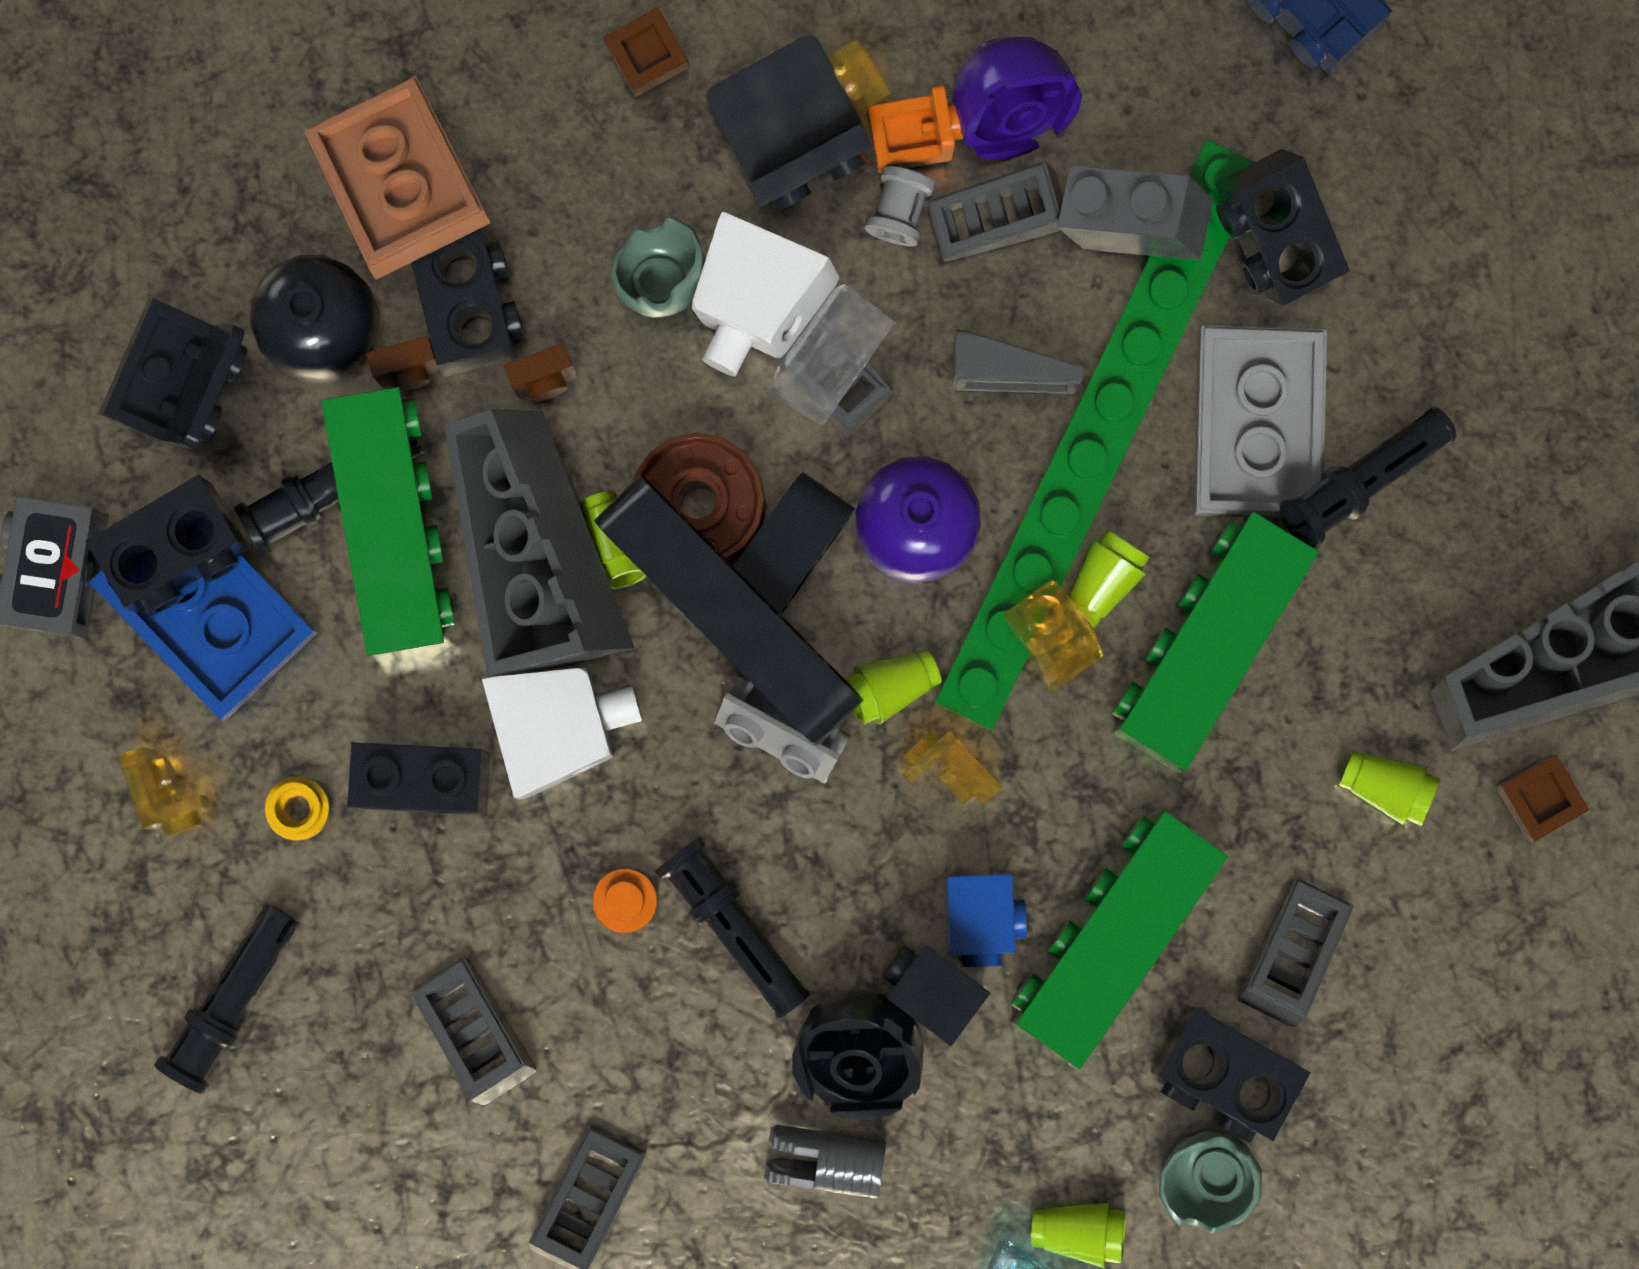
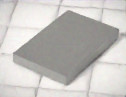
M1200 326L1198 329L1193 516L1246 518L1252 512H1255L1263 518L1282 519L1279 507L1282 500L1291 495L1301 496L1321 482V475L1324 472L1327 330Z

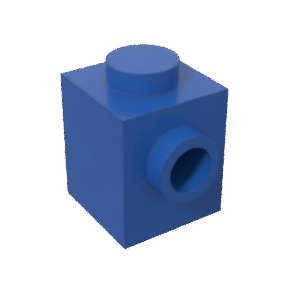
M1012 874L944 877L948 954L962 955L963 967L1001 966V953H1016L1015 939L1026 938L1025 900H1013Z

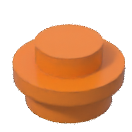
M618 869L605 875L597 884L593 894L594 912L598 920L606 928L614 932H635L645 927L653 918L657 908V893L652 882L644 874L632 869Z

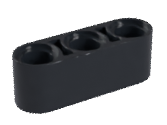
M802 472L789 487L734 567L782 615L852 516L855 507L805 472Z

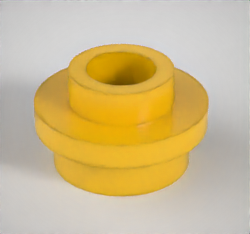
M299 776L289 777L277 783L269 792L265 803V815L268 824L279 836L289 840H306L317 835L325 827L330 816V801L326 791L316 781ZM302 796L308 801L310 810L305 819L295 821L289 815L288 806L294 798Z

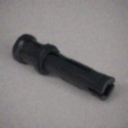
M1436 407L1434 409L1429 408L1421 417L1380 443L1379 446L1350 466H1333L1324 471L1321 475V482L1301 496L1291 495L1281 501L1279 506L1280 514L1289 532L1312 548L1322 544L1326 538L1325 533L1346 518L1354 520L1365 514L1369 505V498L1408 473L1412 468L1445 445L1454 442L1457 435L1453 422L1441 409Z
M416 437L409 438L412 459L423 456L425 453ZM332 462L302 479L297 474L293 477L288 475L281 479L282 487L250 505L241 502L234 506L242 525L262 555L271 551V544L301 526L305 525L311 529L318 525V520L322 519L320 512L339 502Z
M699 836L657 868L655 872L660 878H669L691 907L688 915L693 922L697 920L700 925L704 922L708 924L737 962L740 969L747 975L773 1009L777 1019H780L810 996V992L802 986L770 941L766 939L736 898L740 895L737 890L739 886L733 879L725 880L703 851L706 843Z
M265 902L252 928L242 940L202 1006L195 1005L193 1009L189 1008L184 1016L187 1025L167 1056H159L154 1064L164 1075L196 1093L204 1095L209 1087L206 1078L225 1047H234L239 1039L237 1036L239 1029L236 1025L275 965L285 945L290 941L301 924L297 919L281 909L275 908L268 902Z

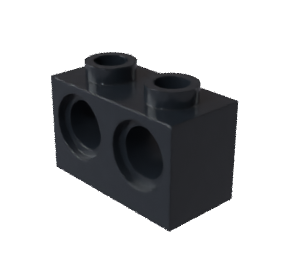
M1280 149L1215 183L1222 203L1216 206L1219 220L1226 233L1232 239L1238 238L1246 259L1240 262V269L1247 285L1255 295L1261 294L1284 306L1350 271L1304 157ZM1272 187L1274 191L1273 205L1266 214L1258 217L1255 210L1256 200L1263 190ZM1295 244L1297 247L1295 263L1288 270L1280 272L1279 259L1282 252L1288 246Z
M480 228L411 262L436 364L445 377L518 358L514 340L524 338V332L515 301L507 303L503 301L498 280L508 278L509 273L499 240L489 243L483 229ZM470 257L477 261L476 272L468 281L453 283L446 279V269L454 259ZM482 316L492 321V331L483 342L469 344L461 340V329L469 319Z
M199 474L85 541L123 607L138 614L147 611L150 616L159 614L180 602L184 597L180 590L203 577L204 581L208 583L233 571L240 564L237 556L250 549L213 484ZM210 518L214 527L212 540L202 549L191 550L186 540L190 525L198 519ZM153 551L157 558L155 574L148 581L136 584L131 576L133 560L142 552Z
M351 742L347 807L368 810L486 816L490 752L474 748Z
M922 941L915 951L904 945L882 974V977L890 983L884 991L886 998L949 1046L953 1045L990 995L988 990Z
M1187 1005L1151 1073L1165 1080L1160 1093L1192 1111H1195L1200 1100L1222 1112L1217 1125L1250 1144L1256 1133L1272 1141L1275 1140L1311 1073L1190 1005ZM1206 1044L1214 1055V1066L1206 1077L1198 1080L1189 1079L1183 1070V1057L1192 1046ZM1262 1076L1270 1086L1269 1101L1260 1110L1246 1111L1240 1101V1090L1248 1079Z

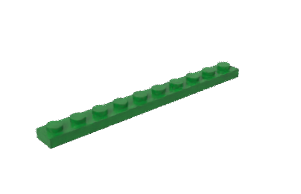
M1206 139L1189 174L1213 199L1201 261L1157 256L1149 257L938 694L935 705L986 730H993L1227 243L1229 235L1223 228L1216 211V206L1222 203L1215 183L1255 163L1254 161Z

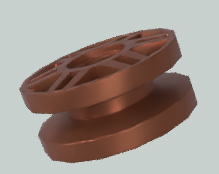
M702 433L672 437L650 451L634 474L633 481L640 474L645 477L731 564L740 558L764 523L767 505L760 475L746 453L723 437ZM697 488L708 489L716 497L715 507L711 513L698 519L685 515L682 511V503L687 493Z

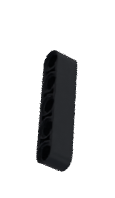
M641 474L594 520L604 534L814 745L819 746L864 701L837 670Z

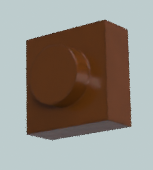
M659 7L603 37L606 47L634 97L690 68L685 53Z
M428 335L366 352L372 377L382 388L392 386V388L400 387V392L417 389L430 382L428 375L441 372L437 367L431 340Z
M564 342L504 364L510 384L518 399L530 395L532 402L543 401L563 393L568 389L566 381L577 378Z
M1557 754L1549 755L1496 786L1497 791L1528 842L1539 840L1589 811L1588 806Z

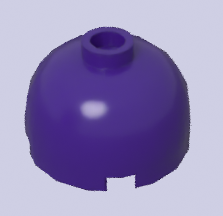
M1033 37L997 38L980 45L966 60L956 75L952 93V102L958 115L960 131L968 148L970 145L973 146L977 156L983 159L999 160L1024 155L1039 148L1038 142L1032 138L1045 133L1051 127H1053L1056 135H1059L1069 126L1079 112L1082 100V93L1062 56L1057 50Z
M927 456L900 458L880 468L863 487L855 511L857 538L868 561L886 576L909 584L935 581L957 571L973 552L981 528L979 500L968 479L949 463Z

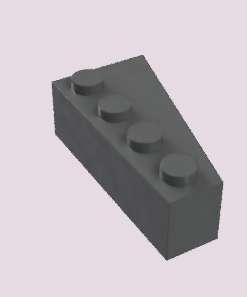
M489 409L444 424L487 675L500 676L545 672L635 648L543 412Z
M1639 561L1624 570L1622 569L1599 583L1596 587L1547 614L1518 634H1514L1446 675L1431 690L1452 751L1639 694Z

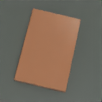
M416 76L304 131L375 280L490 224Z

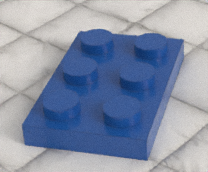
M202 518L190 525L186 540L191 550L202 549L210 543L214 534L213 523L208 518ZM153 551L142 552L133 560L131 576L136 584L148 581L155 574L157 558ZM243 554L237 556L240 564L233 571L208 583L204 581L203 577L180 590L184 596L180 602L152 616L147 611L138 614L125 609L103 571H100L89 583L222 721H226L318 634Z

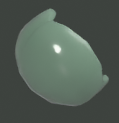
M666 217L663 225L660 227L646 229L637 226L634 228L626 245L622 246L614 256L610 278L620 302L626 307L647 317H668L682 312L692 304L706 259L695 230L677 218Z
M1204 1131L1181 1140L1166 1159L1160 1171L1159 1197L1171 1219L1179 1225L1185 1223L1193 1224L1206 1229L1210 1233L1225 1230L1231 1225H1236L1247 1219L1260 1201L1262 1194V1169L1250 1149L1241 1140L1220 1132Z

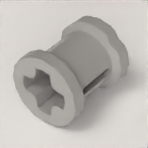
M886 166L881 174V181L884 183L875 214L866 219L864 229L872 236L889 243L909 247L916 246L921 236L916 227L925 198L932 196L935 182L915 171L902 167Z

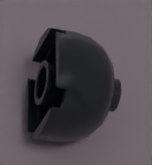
M298 255L277 263L260 280L251 300L250 326L260 352L279 371L304 383H330L352 374L361 365L360 361L366 356V352L369 351L371 345L374 347L379 335V308L371 288L349 265L325 255Z
M853 988L835 992L811 1009L796 1037L792 1053V1074L801 1092L811 1101L815 1093L821 1100L831 1103L830 1113L842 1118L868 1121L892 1116L902 1109L903 1100L911 1096L912 1093L915 1096L920 1088L923 1072V1036L914 1018L888 1000L885 996L886 994L877 990Z

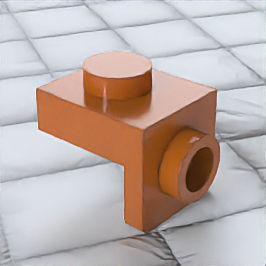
M944 85L932 86L929 96L867 106V117L878 173H882L883 168L886 166L906 169L952 161L955 147L954 141L963 139L956 108L953 102L947 103Z

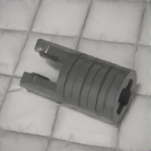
M784 1125L770 1127L769 1142L772 1143L773 1149H778V1151H784L785 1153L791 1152L795 1155L818 1158V1163L797 1159L788 1160L787 1158L772 1159L765 1166L764 1179L768 1183L873 1199L879 1198L886 1141Z

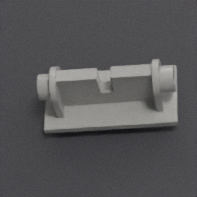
M738 675L729 693H726L714 724L722 727L728 737L736 743L749 748L758 747L780 759L782 765L791 773L802 778H815L825 784L851 735L840 730L843 724L841 723L819 746H816L787 718L782 716L783 714L747 678Z

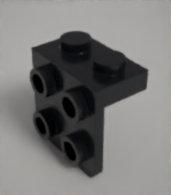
M806 35L713 85L707 92L708 104L750 180L748 187L759 207L773 201L777 210L780 211L811 194L807 185L808 181L827 171L830 172L833 180L836 181L868 163L862 152L873 147V143L819 40L814 36Z
M148 298L98 415L171 446L194 449L200 439L208 441L216 429L221 416L222 406L215 403L225 380L233 382L244 364L247 347L241 345L245 330L233 324L211 325L157 299Z

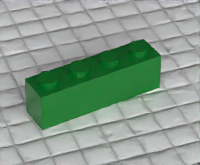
M400 387L322 399L321 404L367 656L442 644L444 643L442 627L454 626L448 588L435 590L431 565L443 563L437 525L424 527L420 501L431 500L432 494L426 461L413 463L409 438L421 436L415 398L402 400Z
M1252 512L1243 519L1240 525L1233 520L1228 522L1211 550L1213 554L1220 557L1208 578L1199 573L1195 576L1178 604L1179 607L1187 611L1175 632L1166 627L1162 630L1145 658L1146 661L1154 665L1142 686L1134 682L1129 684L1112 712L1114 716L1121 719L1113 732L1115 735L1177 773L1188 769L1319 551L1255 512Z
M1165 811L1156 813L1152 821L1144 815L1139 818L1121 844V847L1129 852L1115 873L1107 867L1101 872L1084 897L1085 900L1092 904L1091 908L1078 926L1069 920L1062 927L1047 950L1056 958L1042 978L1031 973L1010 1003V1005L1018 1010L1011 1020L1013 1023L1079 1070L1229 857Z

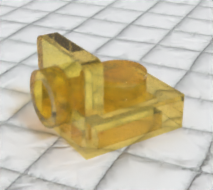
M859 37L828 57L834 68L832 70L857 113L867 108V106L871 107L891 94V89Z
M1049 581L1004 614L1007 625L1025 646L1038 676L1052 693L1103 657L1089 620L1056 581Z
M931 731L928 732L902 757L911 766L901 775L909 785L938 759L946 768L938 778L962 804H965L973 797L982 806L1002 788L950 731L940 740Z
M140 747L118 755L142 829L158 830L162 828L165 837L175 836L202 826L200 815L215 810L212 798L204 795L195 796L174 804L171 795L179 792L177 778L169 759L166 756L158 758L156 750Z

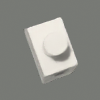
M722 211L692 301V310L705 326L716 331L702 360L727 375L736 376L751 347L775 358L783 357L834 289L840 278L829 257Z
M587 668L497 676L482 680L513 796L519 800L534 796L613 758V750L607 731L643 721L633 684L597 694L591 671Z

